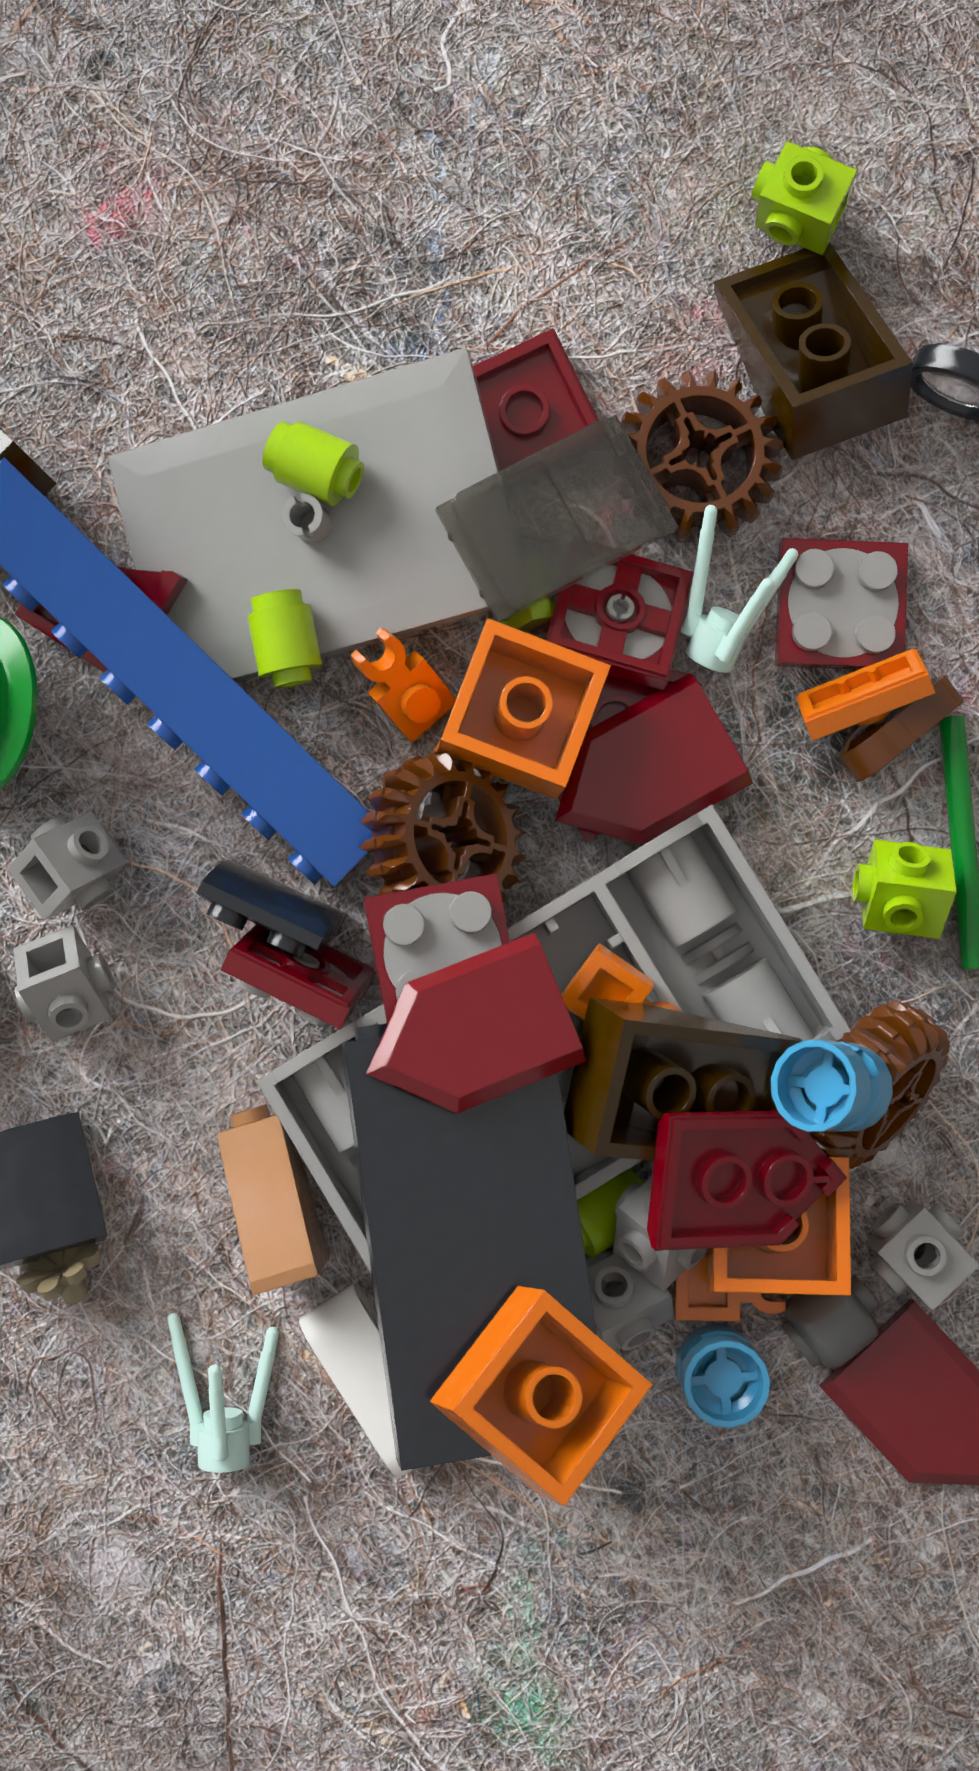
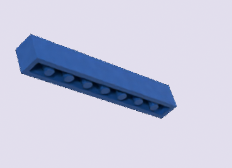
M4 457L0 461V565L11 576L2 585L31 613L41 604L55 617L59 623L51 632L79 659L89 650L108 668L99 678L127 705L137 696L155 714L147 724L171 748L176 750L183 742L202 759L194 769L219 794L223 796L231 787L242 797L249 806L241 815L267 840H270L278 832L296 849L287 859L315 885L324 876L335 887L368 853L359 847L365 840L372 839V831L359 821L369 812Z

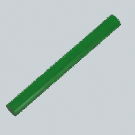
M948 716L939 722L950 848L956 884L955 903L961 969L979 968V869L965 716Z

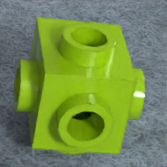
M786 141L776 163L765 161L755 181L751 193V198L759 201L755 227L764 230L767 236L777 243L787 246L797 244L823 255L849 203L857 169L835 161L822 149L811 146L801 147Z
M874 839L867 864H857L852 883V900L854 902H861L863 929L890 934L940 939L956 895L951 849L922 846L913 842H892Z

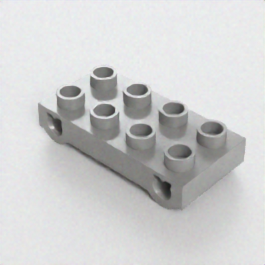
M713 805L679 823L600 873L507 928L510 942L532 933L535 934L542 945L561 994L600 943L654 981L653 989L646 997L650 1002L666 1001L674 1004L684 1013L797 1037L803 1041L828 1040L837 1042L842 1039L844 1033L851 1031ZM383 1004L256 1081L370 1273L371 1267L341 1046L344 1042L356 1041L355 1028L385 1024L386 1017ZM567 1008L580 1040L584 1019ZM574 1067L558 1073L564 1110ZM567 1133L577 1200L642 1161L640 1159L595 1156Z

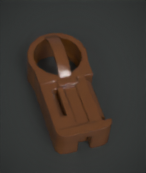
M945 675L931 679L935 694L892 710L882 720L870 724L871 726L854 740L852 739L856 734L869 725H860L854 728L845 738L837 757L856 782L863 781L881 770L964 702V699Z

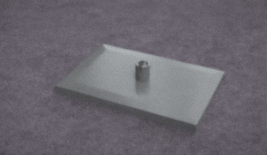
M466 347L108 456L134 568L136 570L159 572L161 570L174 571L188 579L167 616L235 682L258 676L247 616L253 613L250 599L263 593L284 589L301 590L303 602L311 605L321 658L381 642L376 634L380 628H384L395 637H399L532 599L470 353ZM286 421L293 425L297 421H302L356 444L359 448V461L364 463L363 478L356 493L350 499L343 497L337 505L330 506L317 500L312 495L303 494L276 482L273 473L263 468L262 457L268 437L279 422Z

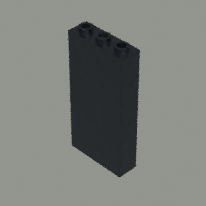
M388 1023L355 1028L356 1041L344 1042L341 1050L395 1454L401 1471L492 1456L429 1401L517 1286L545 1290L595 1335H597L558 1073L455 1114L400 1088L365 1075Z

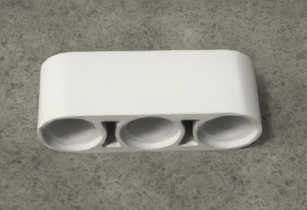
M353 1283L300 1317L299 1323L314 1353L383 1462L395 1477L400 1478L412 1469L401 1471L396 1460L377 1312L361 1288L356 1283Z

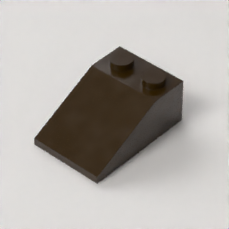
M830 242L823 255L804 248L714 281L715 295L754 391L762 399L761 408L764 415L775 416L777 423L773 431L778 439L783 441V447L791 460L908 417L913 362Z
M590 997L580 1038L586 1062L574 1066L564 1110L567 1133L595 1156L654 1161L658 1122L665 1113L778 1111L771 1094V1076L776 1061L787 1048L803 1040L797 1037L653 1005Z

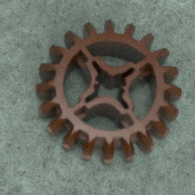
M690 370L683 372L680 380V390H676L674 385L665 377L659 380L656 387L657 398L649 393L641 392L637 396L635 403L639 413L626 411L622 416L620 424L627 433L616 435L614 438L613 450L624 457L613 462V475L620 478H630L620 486L619 495L621 499L630 500L639 496L642 498L635 506L633 516L636 520H641L651 512L658 515L653 526V532L656 535H662L666 530L668 522L679 525L676 533V540L679 543L687 542L691 527H698L700 536L704 511L708 505H714L717 508L716 523L728 537L736 535L739 530L737 516L743 521L755 522L760 515L755 502L762 504L770 503L775 490L767 482L778 480L783 471L782 465L772 460V458L781 453L783 441L774 437H765L774 429L777 423L775 416L765 415L759 418L754 416L762 404V399L760 395L751 396L745 402L738 399L742 389L740 379L733 380L727 391L716 388L719 381L716 371L708 373L704 386H696L695 377ZM695 415L714 418L725 424L726 427L720 429L707 428L698 421ZM669 422L673 430L670 439L674 450L662 457L661 464L650 469L647 460L646 444L660 426ZM743 448L747 463L746 478L737 490L727 496L722 486L725 476L721 465L731 459L734 451ZM688 449H698V455L701 451L706 452L710 456L706 467H697V460L693 465L689 464L685 460ZM678 485L687 486L694 490L700 501L704 503L680 499L669 493L667 489Z
M435 752L425 755L424 758L421 756L405 760L402 765H399L398 769L387 772L381 778L383 788L374 790L367 797L375 812L366 814L359 821L372 831V839L365 840L359 848L369 853L373 852L375 864H372L365 874L373 877L382 876L384 883L379 895L457 881L458 876L464 875L467 861L471 860L468 871L463 879L497 873L502 903L506 902L504 889L512 888L513 885L520 882L511 866L519 865L521 861L526 859L515 848V840L520 839L526 833V831L519 828H514L512 816L520 807L512 804L506 805L503 800L508 784L499 782L490 784V771L474 769L472 762L451 759L448 752ZM429 791H432L430 804L424 806L421 819L415 818L421 801Z
M895 1000L874 1008L870 1016L861 1017L854 1029L843 1034L840 1042L857 1043L870 1048L885 1061L892 1076L893 1091L887 1112L876 1124L862 1131H817L810 1133L828 1157L849 1158V1169L873 1160L878 1151L887 1150L890 1142L897 1135H902L906 1125L912 1119L917 1118L918 1110L923 1103L930 1099L929 1094L932 1088L940 1081V1072L947 1065L950 1041L947 1039V1032L936 1025L937 1021L921 1009L917 1010L906 1002L901 1003Z

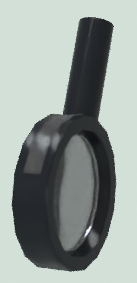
M941 343L924 345L917 350L912 361L911 388L929 404L947 413L979 421V353L960 346Z

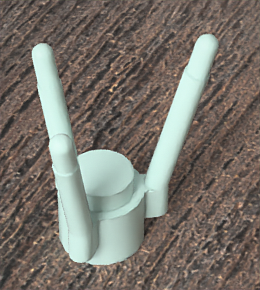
M708 505L704 511L703 524L700 531L688 611L682 622L680 632L691 637L685 651L688 657L706 668L728 673L731 672L750 630L798 558V551L791 548L785 553L769 578L761 582L740 615L716 606L711 608L708 615H703L702 608L717 517V508L714 505Z
M171 1313L168 1316V1325L190 1422V1445L198 1446V1467L201 1470L215 1473L232 1472L246 1468L250 1463L249 1446L261 1443V1419L276 1355L279 1330L276 1327H270L266 1332L247 1419L243 1420L241 1409L224 1406L221 1367L216 1364L210 1366L208 1370L210 1410L205 1411L203 1414L181 1319L177 1313Z

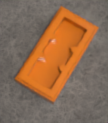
M910 649L798 693L796 699L811 740L814 741L855 724L870 725L885 718L891 710L935 694V690L929 673L917 650Z

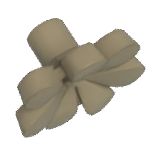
M92 1243L40 1256L38 1261L21 1265L24 1273L17 1278V1284L28 1294L38 1291L47 1301L57 1299L61 1295L65 1303L70 1305L82 1301L88 1294V1288L83 1280L87 1277L86 1270L93 1268L101 1261L99 1247L97 1244Z

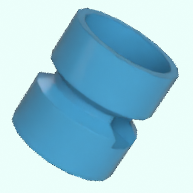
M804 1040L787 1048L776 1061L771 1076V1094L778 1112L794 1127L807 1132L862 1131L876 1124L887 1112L893 1095L892 1076L885 1061L870 1048L849 1042Z
M710 1324L695 1329L684 1338L676 1354L675 1371L685 1398L697 1416L713 1426L726 1428L746 1424L756 1417L763 1409L769 1397L770 1378L765 1363L743 1333L727 1325Z

